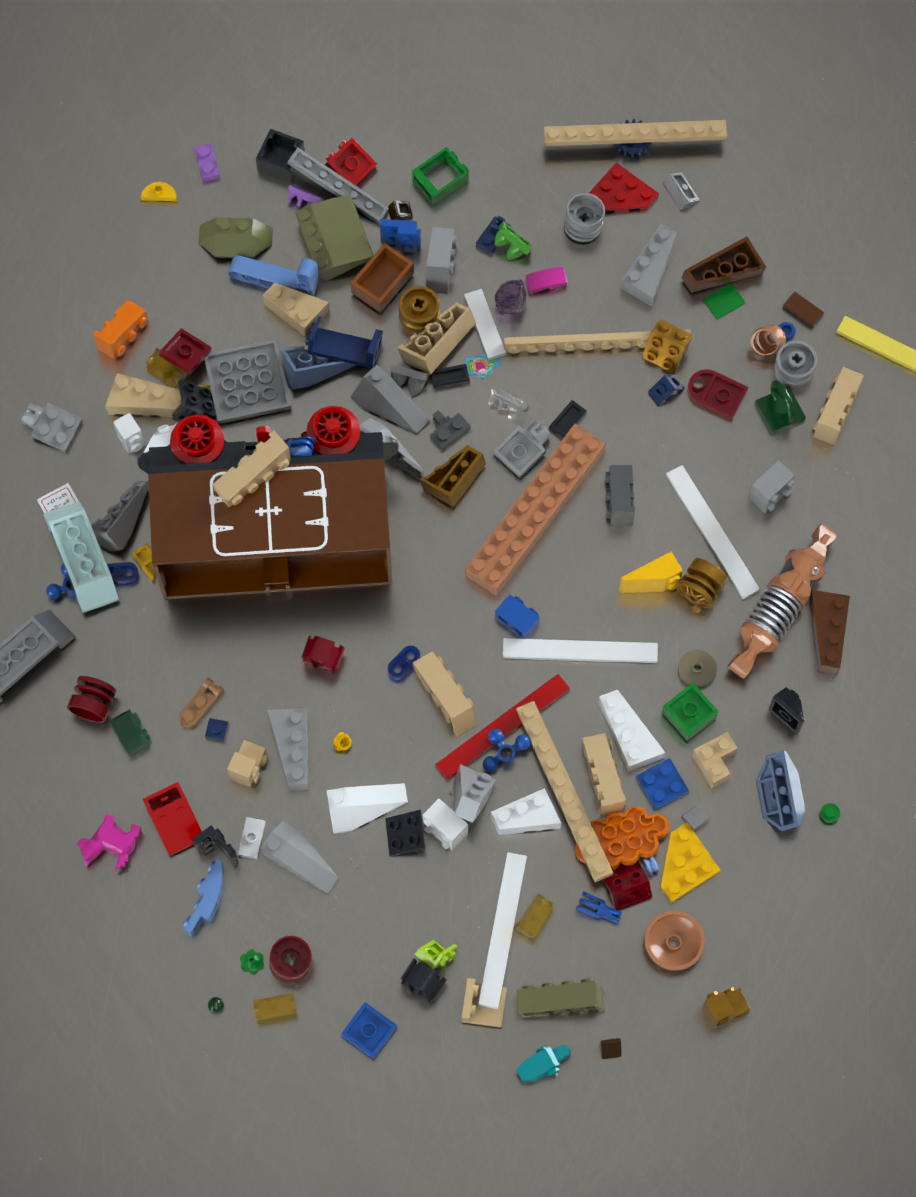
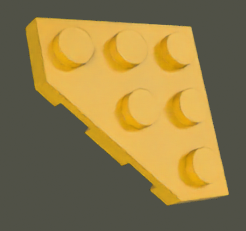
M687 822L670 834L660 886L672 904L721 871Z

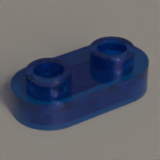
M132 562L107 564L110 573H113L112 579L114 584L130 583L138 578V568ZM131 571L132 575L127 576L126 573Z
M406 646L389 663V676L396 680L404 678L414 668L413 662L420 659L419 649L415 646ZM408 655H413V656H414V658L411 659V660L408 659L407 657H408ZM400 668L401 672L396 673L394 670Z

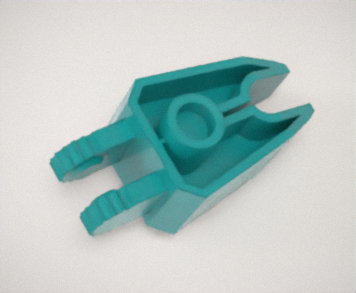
M546 1045L537 1049L536 1054L524 1060L518 1067L517 1072L523 1082L536 1081L546 1075L552 1076L558 1073L561 1067L560 1062L570 1056L571 1049L566 1045H560V1047L558 1046L553 1050L550 1046L547 1047Z

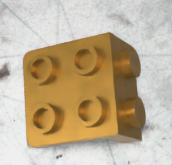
M659 319L650 333L642 356L644 359L675 373L683 352L693 335Z

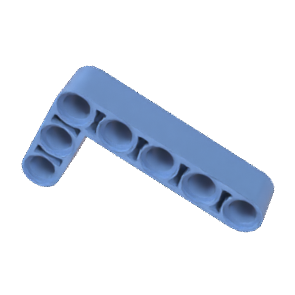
M235 255L228 270L230 277L267 288H270L274 283H278L314 296L319 282L317 263L308 258H303L298 271Z

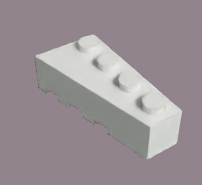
M618 690L599 696V706L628 773L664 759L665 751Z

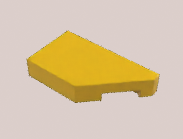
M146 543L133 552L131 556L149 579L154 582L156 574L152 565V550Z

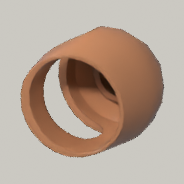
M777 325L760 327L754 331L751 337L753 350L761 355L777 354L781 346L786 343V335Z

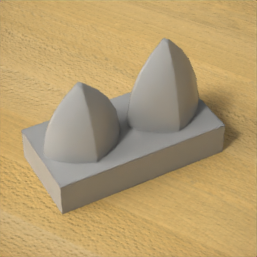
M392 364L389 370L391 378L399 387L405 383L407 376H409L408 386L412 397L422 390L425 381H428L429 377L427 373Z

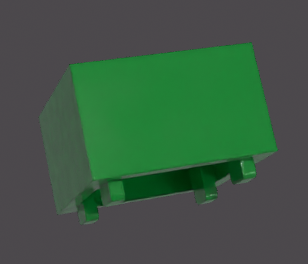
M691 683L663 705L662 713L683 738L688 741L717 718L718 710L694 683Z

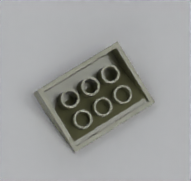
M350 194L316 202L295 212L311 258L317 263L318 275L323 280L328 281L370 260L374 256Z

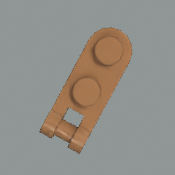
M207 678L201 688L180 712L179 720L181 725L185 728L195 727L221 696L224 689L221 686H216L210 678ZM208 690L213 692L210 697L205 694Z

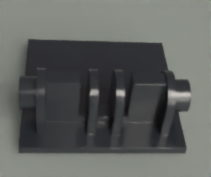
M421 810L385 818L389 856L415 850L418 853L424 852L426 846Z

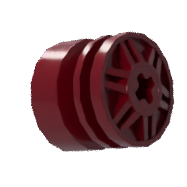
M79 676L76 681L78 685L74 687V691L78 694L71 695L67 709L83 719L104 723L109 713V707L105 704L113 702L112 697L115 696L116 689L100 679Z
M285 936L278 939L272 946L269 957L270 970L273 976L285 983H296L308 974L312 961V953L308 943L296 936ZM288 957H291V960H295L293 965L287 962Z

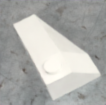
M405 783L326 790L333 834L354 831L360 826L374 821L375 818L408 803Z

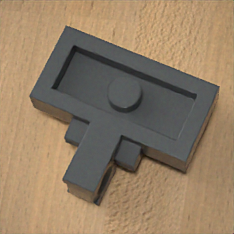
M438 410L433 414V420L437 423L435 425L437 430L430 434V438L443 451L470 430L471 425L460 413L450 418L449 416L444 417Z

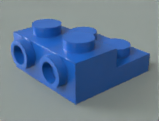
M380 219L381 242L386 244L398 243V250L404 252L417 251V248L421 247V229H418L417 221Z

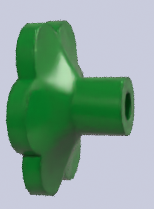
M253 949L248 950L246 954L240 957L242 962L241 969L244 972L248 971L251 975L256 974L258 970H262L264 968L263 954L260 952L256 953Z

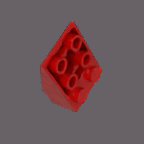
M179 782L143 798L145 807L169 856L194 845L192 839L202 831Z

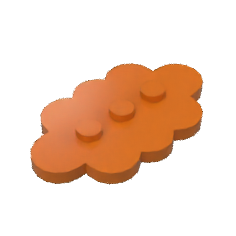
M638 806L630 807L624 813L612 812L607 815L605 820L595 819L590 822L612 870L618 868L620 864L633 865L640 857L648 858L655 855L659 849L658 840L665 837L670 829L669 821L664 815L658 813L648 815L645 809ZM576 844V857L581 862L586 863L578 845Z

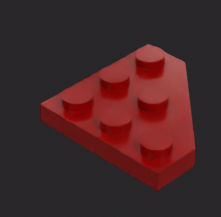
M617 162L589 192L603 202L605 211L614 212L629 211V209L640 208V210L648 209L659 197L657 191Z

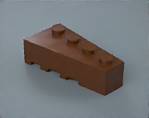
M746 236L684 271L681 278L692 293L761 275L766 269V265Z
M812 590L809 600L818 672L838 675L841 666L850 596Z

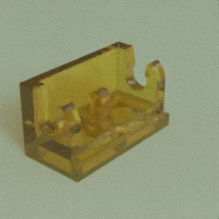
M156 348L155 352L146 361V364H148L146 371L168 387L177 389L179 386L178 381L180 379L185 380L187 373L160 357V349Z
M540 894L535 895L517 922L514 930L523 932L527 938H534L555 904Z
M293 993L253 1000L256 1020L296 1013Z

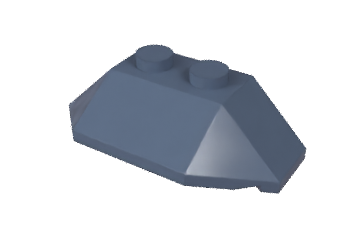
M785 750L769 754L765 758V763L757 779L763 817L781 831L799 827L805 813L799 773Z

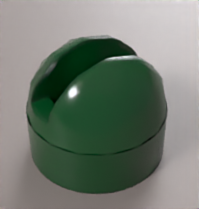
M213 997L209 1000L208 1008L210 1012L219 1014L223 1011L224 1002L221 998ZM214 1000H217V1009H214Z

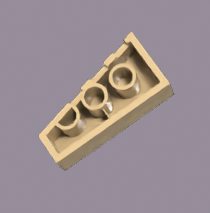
M605 733L582 738V747L600 817L616 811L623 812L627 802L621 788L620 775H617L616 759L614 756L612 757L610 751L612 750L610 738H606Z

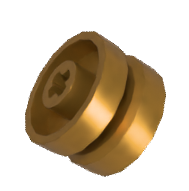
M415 286L402 294L399 301V317L405 329L419 334L425 330V326L428 323H433L439 319L440 303L435 292L424 286Z

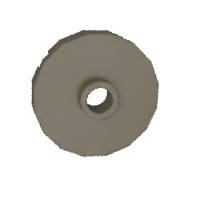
M690 651L679 662V677L687 686L694 683L698 688L707 687L716 676L717 665L715 660L704 651ZM700 666L701 670L697 671L694 667Z

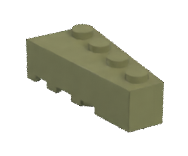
M582 979L580 983L563 981L561 985L544 983L542 987L535 988L533 985L522 986V989L516 990L518 1014L522 1017L549 1016L550 1011L560 1015L568 1014L570 1010L580 1012V1014L588 1013L589 1009H598V1012H605L603 988L593 979Z

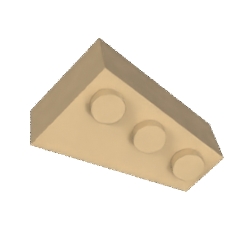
M274 283L262 295L264 305L305 337L310 333L312 323H316L318 316L323 319L330 312L329 302L278 283Z

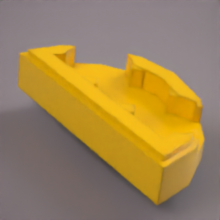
M164 182L149 184L144 188L140 197L143 201H177L176 192L173 187Z

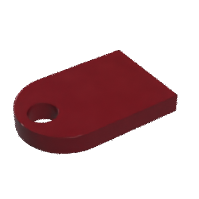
M704 369L697 371L691 376L688 383V394L696 404L732 421L749 387L718 372ZM699 380L703 383V386L697 388L693 385V382Z

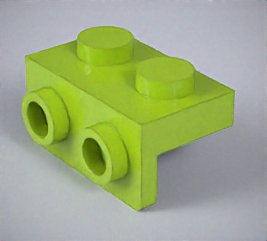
M433 939L420 947L415 955L419 958L420 962L434 970L438 966L443 967L446 962L449 963L455 957L456 953L454 951L458 946L453 944L444 949Z

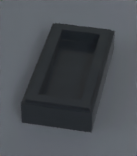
M466 364L435 369L430 375L433 390L470 383Z
M571 400L551 423L549 430L563 439L574 424L577 425L584 417L587 410Z

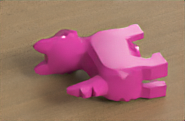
M106 814L104 822L91 839L82 838L77 843V846L82 850V856L85 858V866L87 867L103 850H108L119 855L115 869L118 870L121 867H125V862H128V855L135 850L136 842L140 840L142 835L141 827L131 824V831L125 833L121 831V828L115 826V817Z

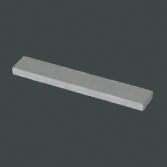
M298 147L287 162L290 166L335 196L339 197L350 194L356 210L377 224L380 223V219H383L389 210L387 206Z

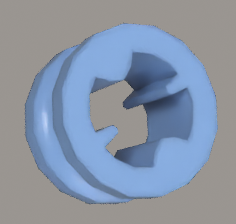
M653 856L649 857V860L643 859L644 867L649 876H652L653 872H659L658 865Z

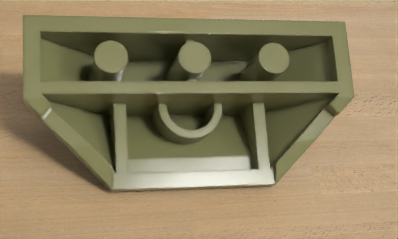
M216 217L200 225L198 242L215 257L233 258L235 255L253 258L266 248L272 246L273 227L253 218Z

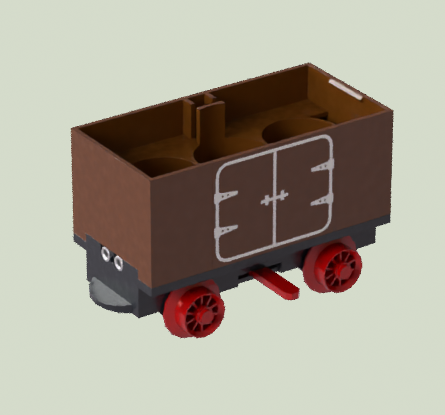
M328 406L321 408L312 415L307 424V430L301 433V437H298L314 438L315 443L312 455L291 457L290 464L285 469H279L274 473L272 479L262 482L258 485L259 487L255 492L248 493L238 505H232L229 508L215 492L213 484L230 468H237L238 463L245 455L251 456L258 443L268 441L271 438L269 436L271 433L270 427L259 426L256 428L258 442H227L224 440L222 428L215 420L208 416L192 415L179 421L171 432L170 444L168 446L149 447V451L141 454L137 461L139 468L148 474L152 565L163 598L393 583L384 462L397 453L399 448L397 440L382 435V432L363 433L358 419L351 411L344 407ZM287 438L286 440H283V441L287 444V442H288L289 440L298 439V438Z

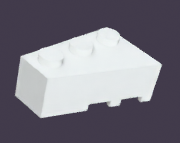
M545 788L491 811V820L498 835L561 829V821Z

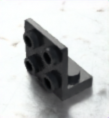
M180 379L178 385L182 403L172 413L173 420L179 422L185 417L192 415H204L214 420L216 412L211 391L205 387H200Z
M211 825L192 839L194 847L199 854L203 852L208 853L214 848L216 843L233 867L237 865L236 859L238 857L236 851L230 843L228 845L225 844V837L218 828L214 829Z

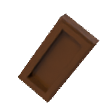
M795 291L783 304L786 310L812 328L824 315L822 310Z

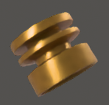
M695 558L687 569L688 574L683 575L682 581H679L677 589L682 596L695 605L711 608L713 600H716L718 596L716 592H721L728 578L716 565L704 559Z

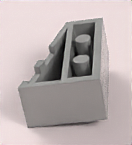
M432 227L426 266V287L435 293L448 294L450 274H453L454 266L451 260H455V249L453 247L457 246V236H454L453 228Z
M460 764L453 783V787H455V815L473 823L489 800L496 779L491 778L486 773H479Z

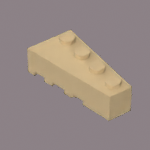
M456 302L440 314L437 321L428 323L425 326V330L418 335L414 334L411 336L410 341L405 345H399L397 349L402 361L431 375L476 324L470 308Z
M845 367L842 368L841 373H836L833 380L835 386L834 388L830 387L826 396L828 401L826 404L823 403L819 412L821 416L819 420L816 419L812 429L815 430L814 438L835 445L862 383L863 374Z
M117 373L105 407L108 415H126L130 412L131 415L172 417V413L182 403L180 390Z
M275 430L269 434L271 438L265 443L261 441L255 446L256 449L251 456L245 455L238 463L237 468H230L213 484L215 492L229 508L232 505H238L245 495L255 492L259 487L258 485L264 481H269L273 478L275 472L279 469H285L290 464L289 447Z
M432 651L414 661L413 665L416 674L428 693L432 691L431 696L437 707L442 706L441 710L444 718L448 723L452 722L455 735L458 737L477 726L473 712L475 706L469 697L466 699L463 695L465 692L460 684L456 685L452 672L450 670L446 671L444 668L445 664L440 656L436 657Z

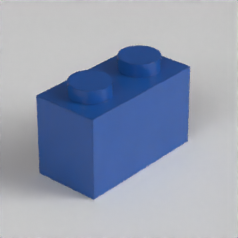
M509 594L495 610V617L522 639H526L539 624V614L533 608L529 609L523 605L524 602L519 597H513Z

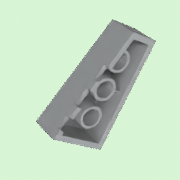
M660 224L622 278L621 289L652 307L675 245L677 232Z
M306 708L267 710L289 791L309 790L308 721Z

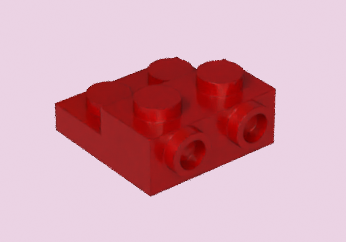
M353 138L348 142L344 140L338 146L340 150L336 154L332 152L325 158L328 161L325 166L355 186L377 165Z

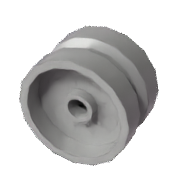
M795 340L785 343L777 352L774 365L775 377L784 386L794 389L809 384L814 376L817 365L816 352L812 346L803 341Z

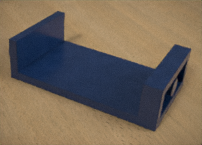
M318 316L316 323H312L310 334L306 338L308 354L373 368L382 345V330L376 329L372 340L322 329V317Z

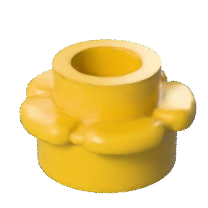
M339 732L334 737L333 745L337 751H345L351 746V738L348 734Z

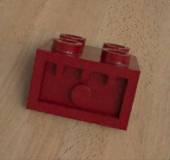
M639 861L633 865L620 864L618 868L612 870V876L603 879L610 891L615 910H620L652 898L650 882Z

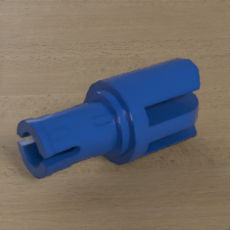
M303 437L289 440L287 445L290 457L311 456L315 443L314 438Z
M583 891L582 896L599 904L597 905L580 898L579 903L595 910V913L581 906H577L576 910L596 919L604 917L616 924L618 923L620 918L617 917H621V911L619 912L606 906L604 900Z

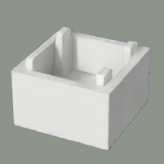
M439 798L423 814L424 831L435 835L442 842V847L445 850L449 848L453 851L468 835V824L462 818L456 816L455 812Z

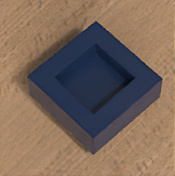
M209 718L205 738L225 742L229 722Z

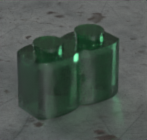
M129 709L109 720L128 756L149 746L148 740L151 738L146 729L141 730L139 726L141 720L136 712L132 714Z

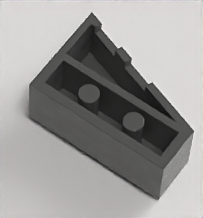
M610 465L609 472H605V483H609V489H606V501H610V507H606V518L610 519V525H633L635 507L633 505L632 465Z

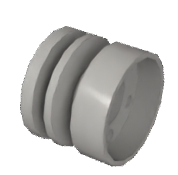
M580 193L573 196L568 202L564 220V229L567 235L579 242H589L598 237L602 230L605 215L603 202L597 196L590 193Z

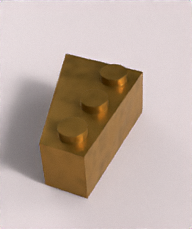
M469 445L465 446L451 456L445 464L437 466L431 474L420 479L423 490L454 507L486 465L483 453Z

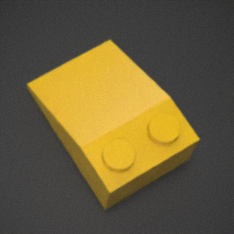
M671 551L621 577L619 591L621 593L665 592L668 589L672 591L677 588L679 581H681L683 569Z

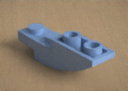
M220 858L210 864L207 870L209 872L205 879L202 878L197 886V889H199L198 894L202 897V900H197L193 908L195 910L192 916H188L183 924L185 934L193 937L202 920L210 924L219 905L224 881L223 862Z

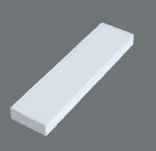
M482 289L464 294L467 306L471 309L474 316L475 327L488 361L505 356L504 346Z

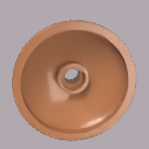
M667 911L656 916L648 925L644 939L645 948L651 960L658 966L672 971L684 970L695 964L701 957L705 946L704 932L700 924L691 915L681 911ZM671 941H676V942H677V946H675V947L671 946V945H670V942H671Z

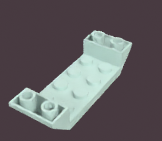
M78 501L44 513L43 516L63 559L82 613L118 601L119 598L111 573L81 503Z

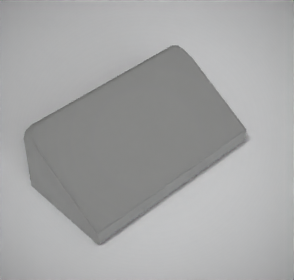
M682 172L668 174L662 182L679 210L686 209L700 201Z

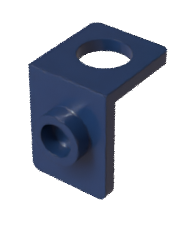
M674 374L664 375L648 393L658 405H661L674 391L683 390L684 386Z

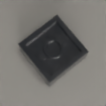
M270 129L256 157L257 169L291 181L296 169L287 162L297 147L305 152L304 141Z

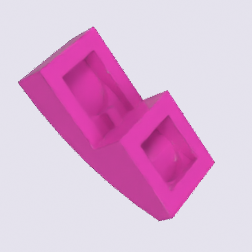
M564 267L544 269L525 275L531 294L547 288L553 290L568 284Z

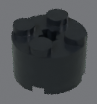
M414 958L400 978L402 986L411 992L414 989L417 990L419 997L428 1003L431 1000H435L447 981L444 977L440 980L439 973L419 961L417 964V960Z

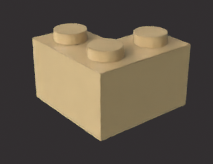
M728 732L694 749L692 754L693 759L711 789L728 781L730 777V772L723 761L736 755L738 748Z
M244 740L239 752H234L227 768L229 779L249 788H252L254 783L257 784L261 775L259 770L261 766H265L268 760L266 748Z

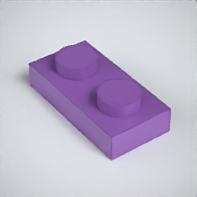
M212 143L194 147L202 182L220 178Z

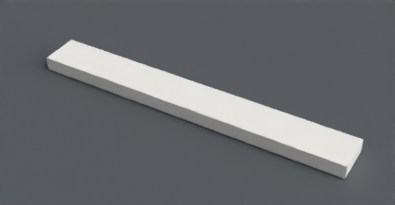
M683 465L666 473L667 479L742 600L758 593L760 588Z
M503 638V659L657 663L658 643Z
M507 853L478 1006L498 1009L526 865L527 856Z

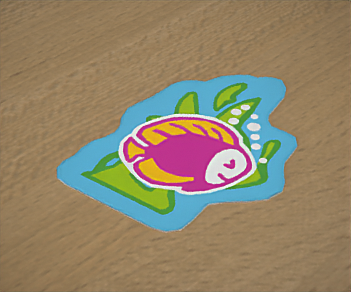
M483 354L478 357H467L465 359L468 374H476L480 378L491 375L493 368L502 364L498 358L488 361L487 356Z

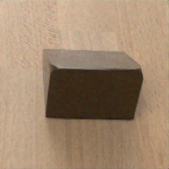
M394 200L388 206L390 220H409L413 218L409 201Z
M621 1039L601 1040V1058L621 1057Z

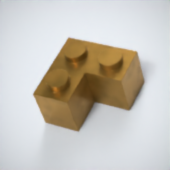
M734 987L719 994L717 991L710 993L706 996L707 999H705L702 1006L712 1029L747 1015L750 1012L749 1005L741 988L735 990Z

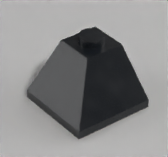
M785 687L773 696L769 709L795 733L799 734L805 721L802 703L799 695L794 690H789Z

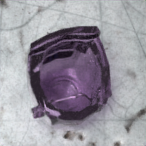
M521 279L511 280L500 285L495 294V303L499 314L522 313L527 299L524 282Z

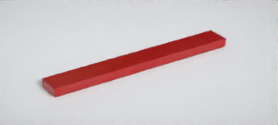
M559 674L555 675L435 764L436 768L448 781L457 774L460 764L467 767L495 746L488 739V734L491 730L499 729L502 731L504 738H506L522 726L516 708L534 701L540 713L567 693L570 687Z

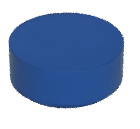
M783 322L779 325L786 335V342L791 341L795 337V326L789 322Z

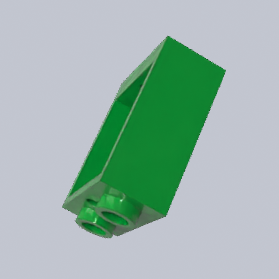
M445 147L413 169L412 180L435 205L469 181V170L466 165L458 161V157L453 151L450 152ZM446 161L458 177L437 190L425 175Z

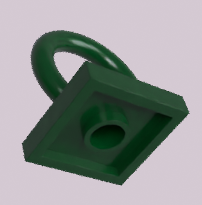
M778 380L772 381L770 385L771 394L755 401L771 434L806 419L790 387H785Z

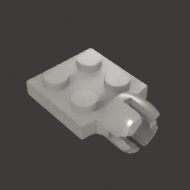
M30 403L26 407L27 411L23 412L21 422L33 429L31 437L66 452L82 418L50 403H47L43 408Z
M534 421L526 429L518 426L493 450V454L519 478L546 453L543 444L550 438V432L545 426L542 428V423L539 421Z

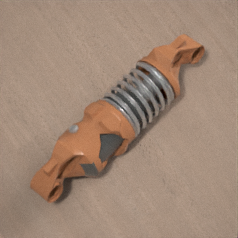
M821 523L811 536L813 538V545L807 549H793L788 552L783 569L779 575L770 580L764 590V595L760 596L761 601H757V606L753 607V612L749 613L750 618H746L741 625L740 632L744 640V652L740 655L736 654L728 664V669L744 679L751 671L758 653L776 651L780 644L779 641L783 640V635L791 627L790 623L794 622V617L798 616V612L802 610L809 599L811 587L815 581H820L825 574L823 563L826 558L827 548L837 536L835 532ZM756 609L760 610L764 615L758 613ZM752 615L757 616L761 621L754 619Z

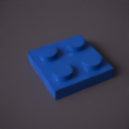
M670 758L635 777L655 811L689 793V789Z
M364 1002L343 1030L341 1036L374 1059L396 1030L397 1025Z

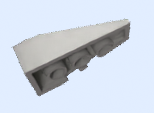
M282 821L270 833L260 848L264 856L327 895L339 879L305 836L285 821Z

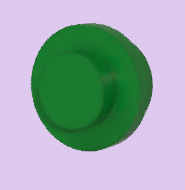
M827 803L821 808V818L828 823L836 822L840 817V809L833 803Z

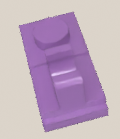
M289 185L288 187L290 194L287 201L292 203L293 198L297 196L298 202L296 206H302L304 200L308 201V205L327 200L296 185Z

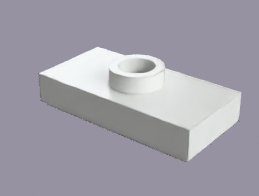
M246 817L238 856L258 860L266 821Z

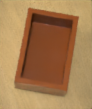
M384 243L351 281V293L381 313L414 274V263Z

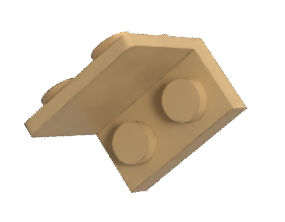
M467 978L462 1022L501 1028L507 988L502 987L498 1009L478 1006L482 984L475 983V979Z

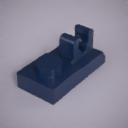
M501 216L494 217L477 240L476 246L492 254L497 247L495 246V237L499 231L498 226L503 221L505 222V219Z

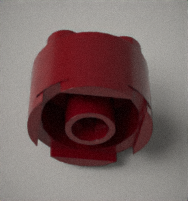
M310 635L308 636L301 659L307 667L316 669V666L324 668V672L334 674L339 668L345 647L340 645L338 648L334 646V641L314 636L313 639Z

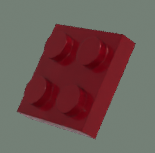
M181 328L160 350L159 356L190 375L211 352L212 347Z

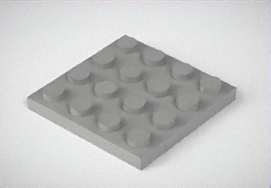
M276 339L211 352L204 359L218 424L292 409Z

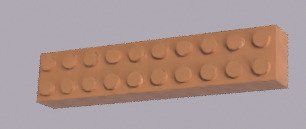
M574 424L467 565L465 576L497 597L605 453L606 443Z

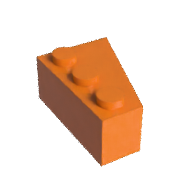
M127 300L114 312L115 317L111 321L106 320L103 323L105 327L100 332L96 330L93 333L97 349L114 360L118 356L123 355L128 343L136 338L138 330L143 328L148 321L146 310L130 300Z

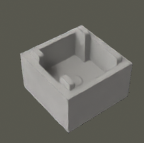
M778 460L752 484L749 499L762 512H772L775 509L774 505L784 495L788 497L791 494L790 490L794 484L795 475Z

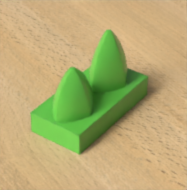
M504 221L498 226L499 231L495 237V246H504L511 242L507 251V260L516 259L523 254L527 255L531 251V243Z

